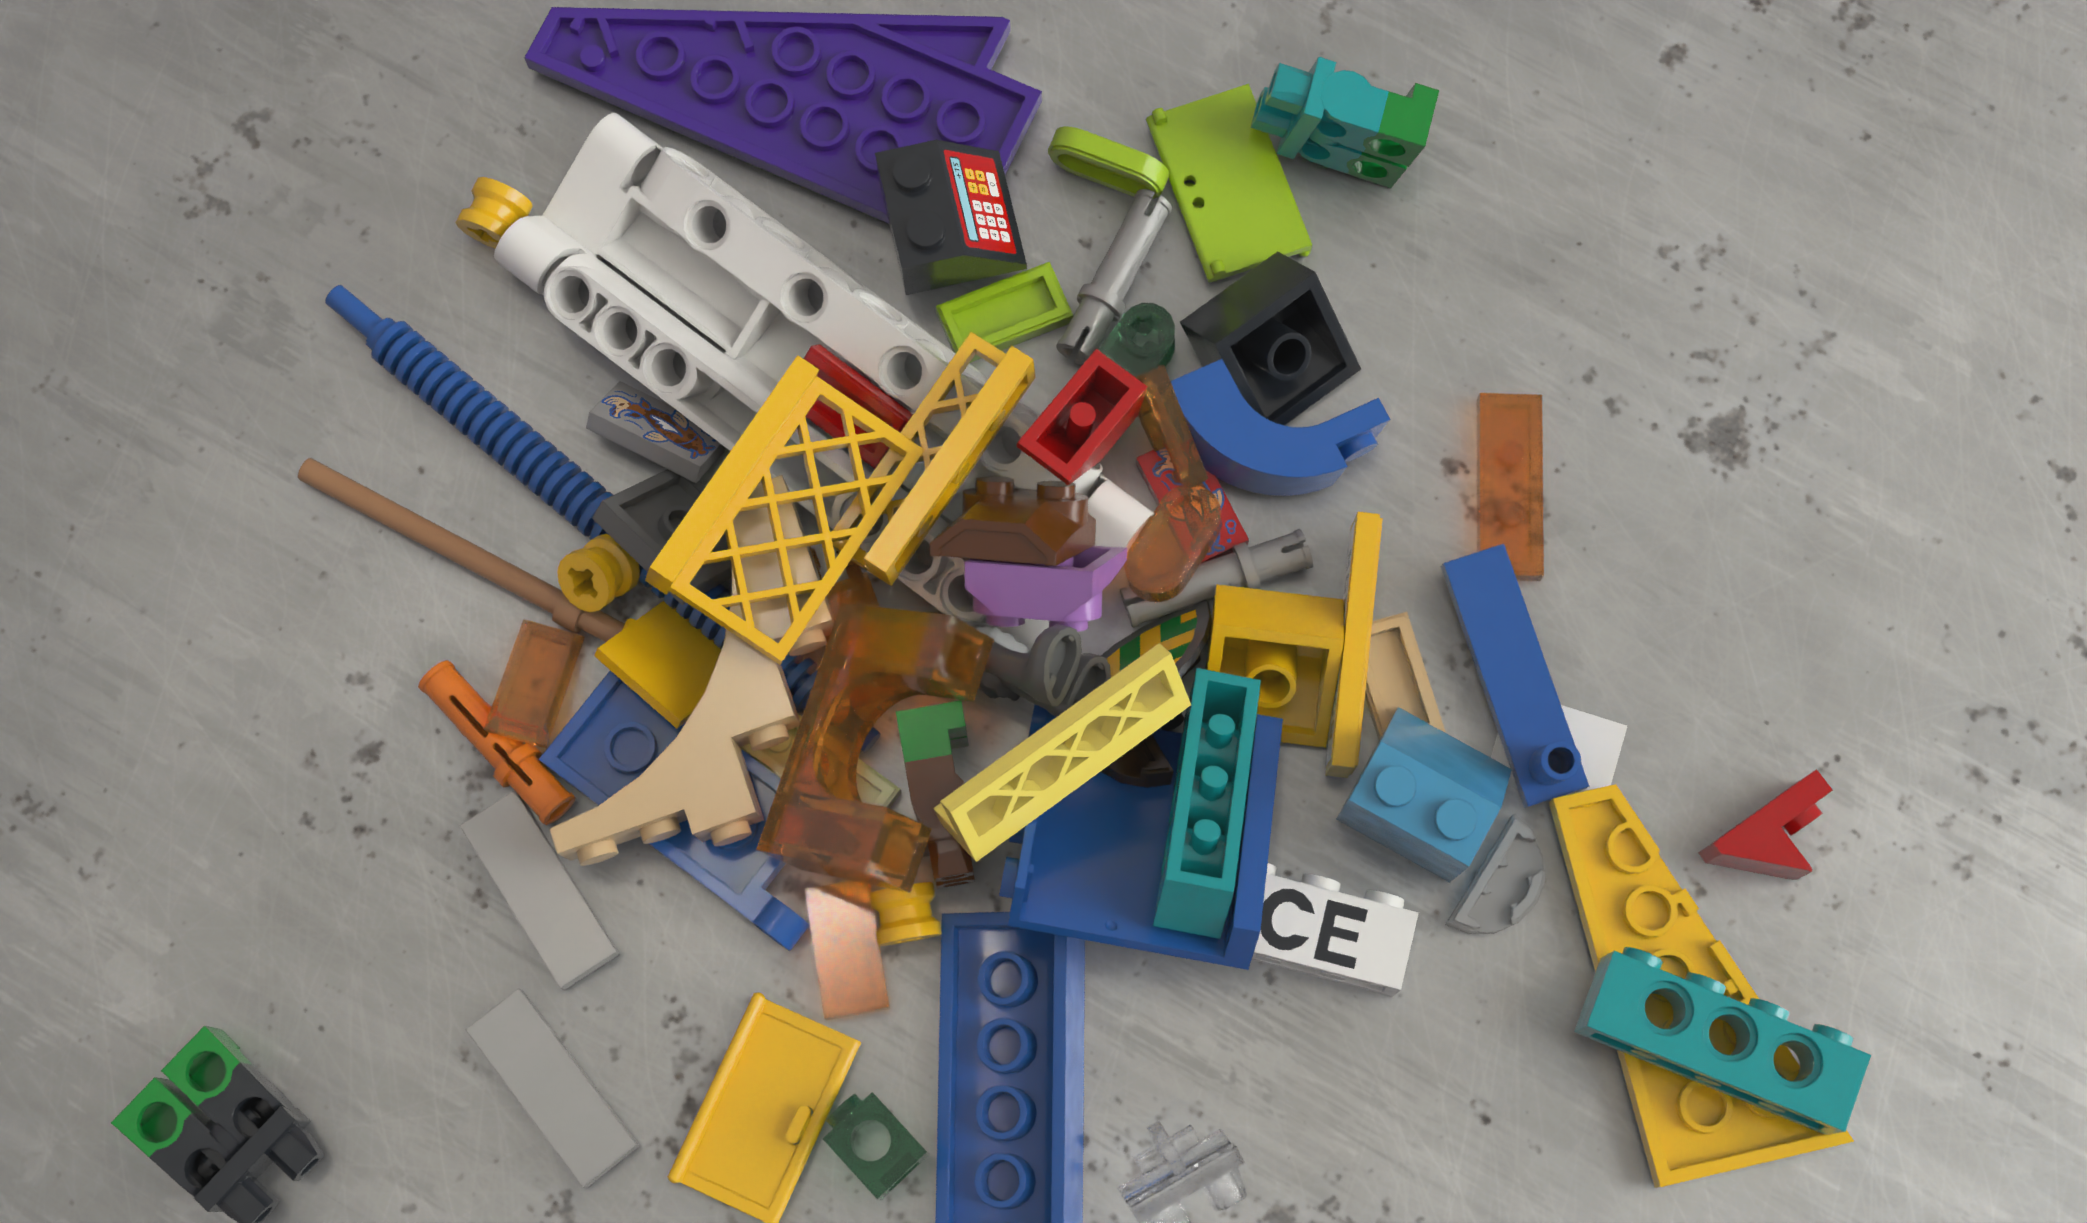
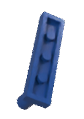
M1503 543L1443 563L1440 567L1509 766L1512 769L1524 808L1590 787L1581 763L1580 753L1573 741L1505 544Z

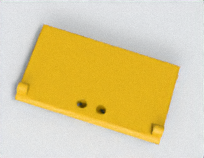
M760 992L754 993L667 1176L668 1180L672 1183L680 1182L765 1223H779L862 1042L767 1000Z

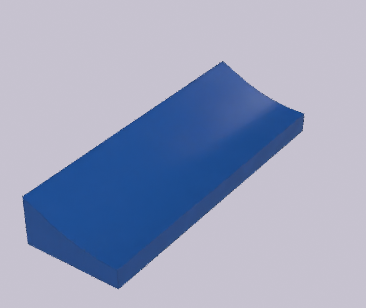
M1010 912L942 913L935 1223H1083L1085 940L1007 926Z

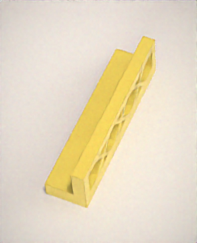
M1158 643L942 799L941 803L933 808L942 826L977 862L1191 706L1171 653Z

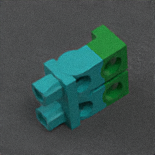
M1322 57L1317 58L1309 72L1279 63L1273 73L1269 88L1264 87L1259 95L1251 123V128L1281 137L1276 154L1294 159L1299 152L1302 157L1311 162L1392 188L1407 170V166L1409 167L1425 148L1439 94L1438 89L1415 83L1407 95L1403 96L1371 86L1364 76L1354 71L1342 70L1334 72L1337 62Z

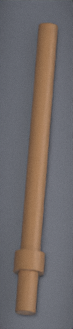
M312 458L305 460L299 469L298 479L546 610L553 614V622L573 633L583 630L607 642L623 629L625 623L602 611L587 612L580 610L570 603L562 590Z

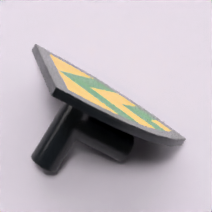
M1203 600L1188 608L1167 614L1114 644L1101 655L1107 659L1110 665L1111 677L1160 643L1171 653L1182 679L1200 662V653L1208 641L1212 625L1209 603L1207 600ZM1182 712L1163 725L1161 729L1169 731L1181 725L1184 721Z

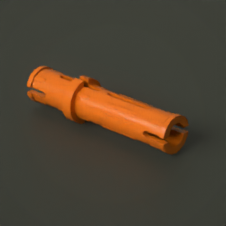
M445 660L438 663L422 677L418 688L432 699L458 728L461 734L495 768L493 777L503 788L511 786L539 816V820L543 824L549 825L555 822L571 808L576 797L571 792H568L539 760L542 753L532 742L524 744L497 715L493 708L460 675L451 661Z

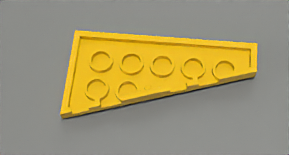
M1616 784L1553 798L1549 802L1595 973L1602 957L1612 951L1622 954L1624 947H1632L1660 958L1663 961L1660 969L1683 979L1686 978L1688 972L1712 978L1726 986L1725 996L1747 1005L1751 998L1759 999L1720 940L1716 941L1698 914L1697 910L1699 908L1686 888L1682 890L1660 857V849ZM1650 994L1645 1003L1647 1018L1656 1027L1668 1029L1673 1021V1008L1671 1004L1661 995ZM1715 1019L1709 1029L1710 1041L1717 1051L1730 1055L1736 1047V1034L1728 1023ZM1779 1045L1773 1058L1775 1069L1784 1079L1794 1081L1799 1073L1800 1065L1787 1046ZM1617 1050L1655 1188L1854 1142L1847 1130L1846 1132L1831 1135L1822 1134Z

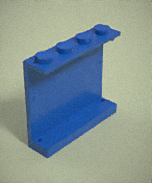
M1034 704L1028 737L1056 717L1044 708ZM1257 714L1235 888L1220 939L1153 926L1182 733L1158 729L1152 735L1174 771L1170 785L1149 788L1120 783L1099 772L1010 837L1009 842L1022 844L1019 859L1006 857L999 896L1012 899L1007 926L1249 970L1261 930L1283 719Z

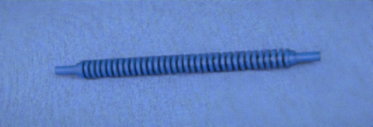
M342 285L334 287L328 293L325 303L367 338L366 345L372 350L371 357L379 365L383 366L391 375H395L397 380L403 385H407L409 390L415 395H419L421 400L427 405H431L433 410L439 415H443L446 421L451 425H455V428L463 435H467V438L475 445H480L479 448L488 456L492 455V459L500 466L504 465V469L512 476L516 475V479L524 486L528 485L530 491L536 496H540V499L548 506H553V510L560 516H565L566 521L572 526H577L578 531L585 537L590 536L589 539L592 540L599 535L608 534L592 517L602 500L613 496L611 492H606L605 487L598 481L594 482L593 477L586 471L581 472L580 466L574 461L569 462L570 459L563 452L557 451V448L551 442L545 441V438L539 432L533 431V428L528 423L521 421V418L516 413L509 411V408L504 403L497 401V398L492 393L485 391L481 384L473 381L469 374L461 371L457 364L449 361L445 354L437 351L434 345L429 341H425V338L417 331H413V328L405 321L395 322L391 318L382 319ZM639 564V581L647 588L652 587L651 591L657 597L664 598V602L672 609L677 608L676 612L684 619L689 618V623L696 629L702 628L701 633L709 640L714 639V644L722 650L726 629L688 603L681 605L670 593L666 595L646 582L645 578L648 572ZM720 584L704 594L711 599L729 597L730 592ZM788 652L781 666L797 713L804 710L811 717L819 714L864 753L867 752L878 740L881 733L834 695L837 688L828 681L830 674L823 668L816 670L817 663L810 657L804 659L805 654L790 656Z

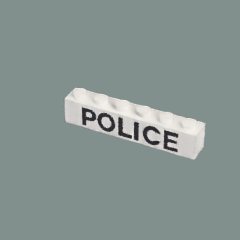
M1270 863L1267 864L1261 930L1252 960L1389 996H1394L1401 990L1419 912L1403 909L1405 900L1389 893L1367 890L1365 898H1360L1339 892L1341 883L1333 879L1313 874H1303L1301 882L1275 876L1277 867Z

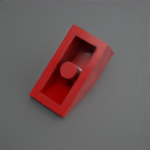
M1096 348L1020 438L1016 447L1066 485H1070L1099 463L1138 417L1148 386Z

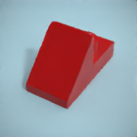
M1816 769L1702 849L1698 854L1706 864L1797 880L1811 873L1812 867L1782 827L1792 836L1823 813L1815 803L1833 790Z

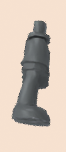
M921 615L916 616L911 622L898 619L893 620L887 629V640L889 643L929 673L944 679L972 685L989 698L996 699L1001 697L1017 701L1021 696L1029 702L1044 708L1055 717L1111 678L1110 665L1107 659L1092 653L1081 654L1080 635L1076 629L1056 624L1045 629L1036 638L1030 651L1025 644L1017 642L1012 634L1004 633L998 627L989 626L979 621H961L947 617L931 618Z

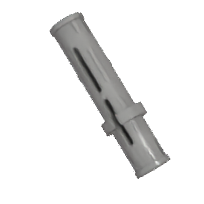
M1139 189L1136 192L1134 201L1106 256L1096 271L1091 284H1084L1077 295V301L1080 305L1062 338L1056 344V349L1059 353L1069 359L1078 339L1083 338L1084 343L1074 360L1077 364L1083 365L1095 349L1099 348L1110 323L1120 320L1126 308L1122 300L1133 283L1134 277L1166 217L1172 211L1170 202L1160 195L1151 215L1146 216L1145 212L1155 194L1151 190Z
M1297 529L1293 533L1248 547L1243 542L1232 546L1233 553L1129 588H1121V597L1125 610H1128L1131 626L1134 628L1141 623L1188 608L1203 600H1212L1215 597L1216 584L1260 589V583L1304 568H1312L1311 552L1309 546H1304L1303 542H1306V538L1302 530Z

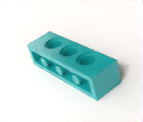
M1196 668L1189 696L1191 706L1186 709L1153 926L1218 939L1221 938L1235 888L1261 680Z
M1624 947L1622 954L1612 951L1600 959L1575 1027V1033L1822 1134L1831 1135L1846 1132L1871 1058L1870 1054L1851 1047L1854 1040L1852 1036L1821 1024H1814L1812 1031L1787 1021L1790 1014L1788 1010L1765 1000L1751 998L1747 1005L1724 995L1726 986L1707 976L1688 972L1686 978L1683 979L1660 969L1663 963L1660 958L1636 948ZM1650 994L1661 995L1671 1004L1673 1008V1021L1668 1029L1656 1027L1647 1018L1645 1003ZM1715 1019L1728 1023L1736 1034V1047L1730 1055L1717 1051L1710 1041L1709 1029ZM1779 1045L1789 1047L1799 1059L1800 1069L1794 1081L1784 1079L1775 1069L1773 1058Z

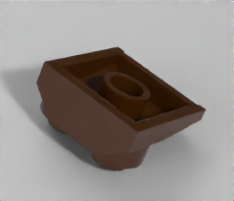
M998 476L976 478L975 488L965 489L962 492V515L949 524L930 542V556L1057 566L1095 545L1096 519L1088 513V496L1076 493V484L1073 482L1070 485H1066L1062 481L1037 482V490L1014 488L1013 478Z

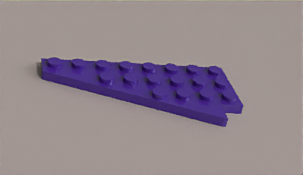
M551 7L524 57L528 68L888 224L889 221L879 183L875 153L937 139L999 151L1006 175L1042 102V91L991 70L1011 31L1009 19L993 16Z

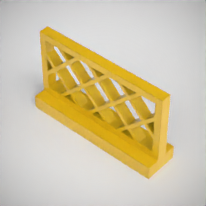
M799 355L796 356L651 564L645 578L646 582L667 595L670 591L779 665L925 450L817 377L819 369ZM817 399L841 414L845 437L815 442L810 441L805 416ZM854 424L867 433L856 435ZM797 429L800 444L785 446ZM882 442L904 457L892 475L865 479L858 446ZM848 447L855 481L820 487L813 453ZM803 455L810 489L775 495L769 468L776 459ZM760 481H762L764 497L749 499ZM884 487L871 505L868 490ZM857 492L863 517L859 525L854 528L830 532L823 497ZM812 499L819 534L784 540L777 505ZM767 507L774 542L738 548L733 521L738 513ZM725 534L728 550L712 552ZM848 539L835 559L832 542ZM822 544L827 567L826 574L819 581L794 585L786 550ZM776 552L784 587L747 593L740 558ZM731 560L738 595L711 599L690 585L702 565ZM813 592L799 612L796 595ZM786 597L791 625L779 643L755 628L750 603ZM740 605L743 619L726 608Z

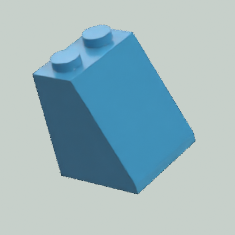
M1398 707L1336 820L1450 883L1471 865L1502 807L1512 769Z

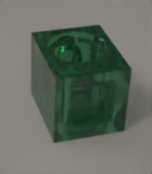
M873 1092L863 1101L856 1093L853 1094L826 1120L833 1129L823 1140L876 1199L880 1201L930 1155ZM870 1123L884 1125L891 1137L888 1152L882 1158L875 1161L862 1160L857 1155L854 1147L857 1132L863 1126Z

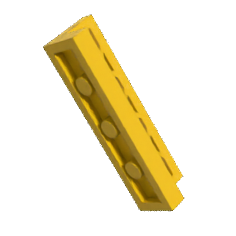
M970 332L901 431V434L913 442L919 436L920 445L925 450L916 463L924 461L925 471L906 498L894 501L891 499L881 514H887L889 523L869 552L860 547L851 559L853 562L888 585H893L1036 378L1033 358L1012 345L1007 353H1004L973 332ZM976 354L995 366L996 369L978 394L964 396L961 374ZM955 384L958 398L944 400ZM960 410L962 418L943 445L928 448L925 426L932 416ZM889 448L869 479L892 475L904 457ZM884 487L868 490L871 504ZM858 494L832 531L854 528L863 519ZM848 539L832 542L833 549L840 553Z

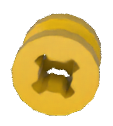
M478 177L471 190L474 200L470 207L461 210L455 223L468 236L496 249L505 231L518 219L528 216L533 205L527 197L516 189L491 178Z
M603 534L590 540L582 549H577L567 554L560 561L557 574L561 590L570 603L580 610L595 612L606 607L614 600V597L623 596L637 585L640 570L639 563L609 534Z
M933 882L901 885L869 893L871 907L879 912L881 924L875 933L877 946L913 942L942 935L940 921L932 916L930 902L935 897Z

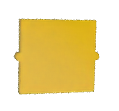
M662 601L639 619H627L622 631L598 647L594 656L678 729L688 720L704 695L721 649L714 644L712 639L709 640L705 637L700 629L693 627L689 623L688 618L684 619L676 612V608L672 609Z

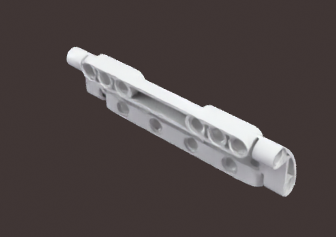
M617 113L608 114L593 128L543 215L526 216L514 222L499 240L494 253L497 263L535 292L544 296L548 310L556 319L730 451L796 356L799 355L801 358H804L809 348L813 345H822L913 414L956 354L699 162L676 149L663 148ZM718 210L723 213L726 220V231L721 239L713 228V218ZM600 260H607L725 349L726 352L722 353ZM582 280L589 290V300L586 307L579 297V285ZM813 281L818 283L823 292V304L819 311L812 307L808 299V290ZM629 315L637 326V337L634 343L628 338L626 333V321ZM676 352L683 357L686 364V373L683 380L677 376L673 368V359ZM910 353L917 357L922 366V376L918 384L913 383L905 372V360ZM970 364L961 374L964 396L978 394L989 379ZM955 384L944 400L958 398ZM1018 402L942 512L944 516L953 522L962 515V492L965 489L975 488L976 478L998 476L1013 478L1014 488L1037 490V482L1061 481L1023 451H1021L1018 458L1009 455L1002 444V435L1006 427L1014 429L1021 438L1039 417L1038 414L1022 402ZM960 410L932 416L925 426L928 448L943 445L962 418ZM806 418L811 442L833 439L832 436ZM797 429L785 446L800 444ZM918 436V438L916 439V441H915L914 443H916L917 445H919V446L921 447V445H920V440H919V436ZM847 448L813 453L820 487L855 481ZM803 455L776 459L769 468L771 479L782 475L790 492L810 489ZM861 459L865 479H869L875 469ZM924 461L916 463L902 483L910 490H912L925 471ZM1097 463L1073 482L1076 484V493L1088 496V513L1096 519L1094 546L1127 547L1128 557L1151 524L1155 513L1102 475L1103 467L1100 463ZM899 487L892 501L904 499L909 493ZM857 492L823 497L829 527L834 529L857 496ZM812 499L798 502L815 515ZM883 514L881 529L873 526L860 545V548L869 552L889 523L887 514ZM939 517L924 539L930 544L949 524ZM915 551L898 576V579L947 617L961 621L986 623V615L973 611V601L965 590V561L970 558L933 556L932 565L928 566L922 563ZM1025 619V624L1020 626L995 627H998L1004 633L1012 634L1017 642L1025 644L1030 651L1036 638L1045 629L1049 628V621Z

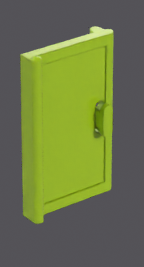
M1249 83L1166 111L1163 108H1157L1152 111V115L1146 118L1161 161L1169 171V182L1209 283L1254 269L1277 251L1287 257L1299 254L1301 257H1307L1312 249V242L1269 133L1251 128L1257 103ZM1186 180H1193L1195 185L1193 183L1185 184L1184 182Z

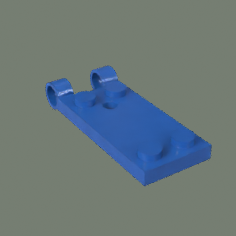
M609 671L539 760L599 806L638 778L678 736L685 723L676 729L612 671ZM741 749L764 817L763 821L749 825L752 834L731 844L714 846L712 839L702 842L691 832L688 820L679 823L680 833L648 844L748 919L779 945L791 951L810 925L766 891L770 883L804 840L848 873L852 872L870 846L853 831L834 819Z

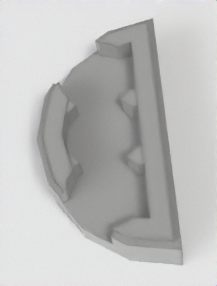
M1515 813L1508 820L1445 925L1467 934H1494L1520 922L1538 903L1546 880V871L1543 868V855L1536 842L1537 837L1534 831Z

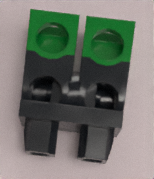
M204 1025L161 1070L169 1079L154 1077L111 1124L175 1182L194 1196V1199L207 1212H224L238 1223H262L280 1201L257 1178L274 1162L293 1181H300L324 1157V1153L313 1137L305 1130L311 1121L298 1108H295L286 1096L254 1067L239 1051L240 1047L222 1029Z

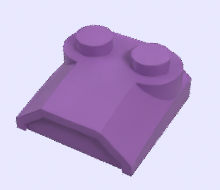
M1092 546L1057 566L969 559L965 561V589L973 595V611L986 615V623L989 625L1014 627L1025 624V619L1049 621V627L1059 624L1074 628L1077 632L1085 631L1088 629V621L1096 620L1102 616V590L1111 583L1127 561V547Z

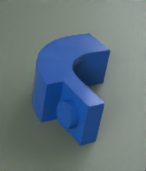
M1223 359L1167 382L1155 403L1175 440L1198 465L1220 480L1237 488L1273 496L1302 495L1333 486L1348 467L1346 462L1355 460L1377 447L1378 442L1375 438L1391 420L1380 399L1377 398L1318 425L1290 427L1277 424L1261 416L1246 402Z

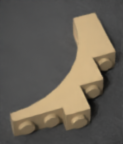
M782 475L772 478L775 495L790 492ZM762 482L758 484L749 499L764 497ZM794 502L777 505L784 540L805 536ZM767 507L738 513L733 521L738 548L774 542ZM809 546L786 550L794 585L820 580ZM776 552L740 558L747 593L784 587ZM732 569V596H735L738 593ZM813 592L796 595L799 612ZM786 597L750 603L755 628L779 643L791 625ZM825 597L790 649V656H799L820 649L827 644L826 636L838 632L827 597ZM740 605L730 607L729 611L743 619ZM726 629L724 644L705 693L678 736L638 778L599 806L550 828L557 854L570 861L578 859L581 866L595 864L616 856L619 853L616 845L641 836L644 844L670 838L681 832L679 823L688 820L691 832L702 842L712 839L714 846L731 844L750 836L752 832L749 825L763 821L764 817L740 747L750 744L752 750L757 751L776 746L790 738L787 730L802 726L781 664H777Z

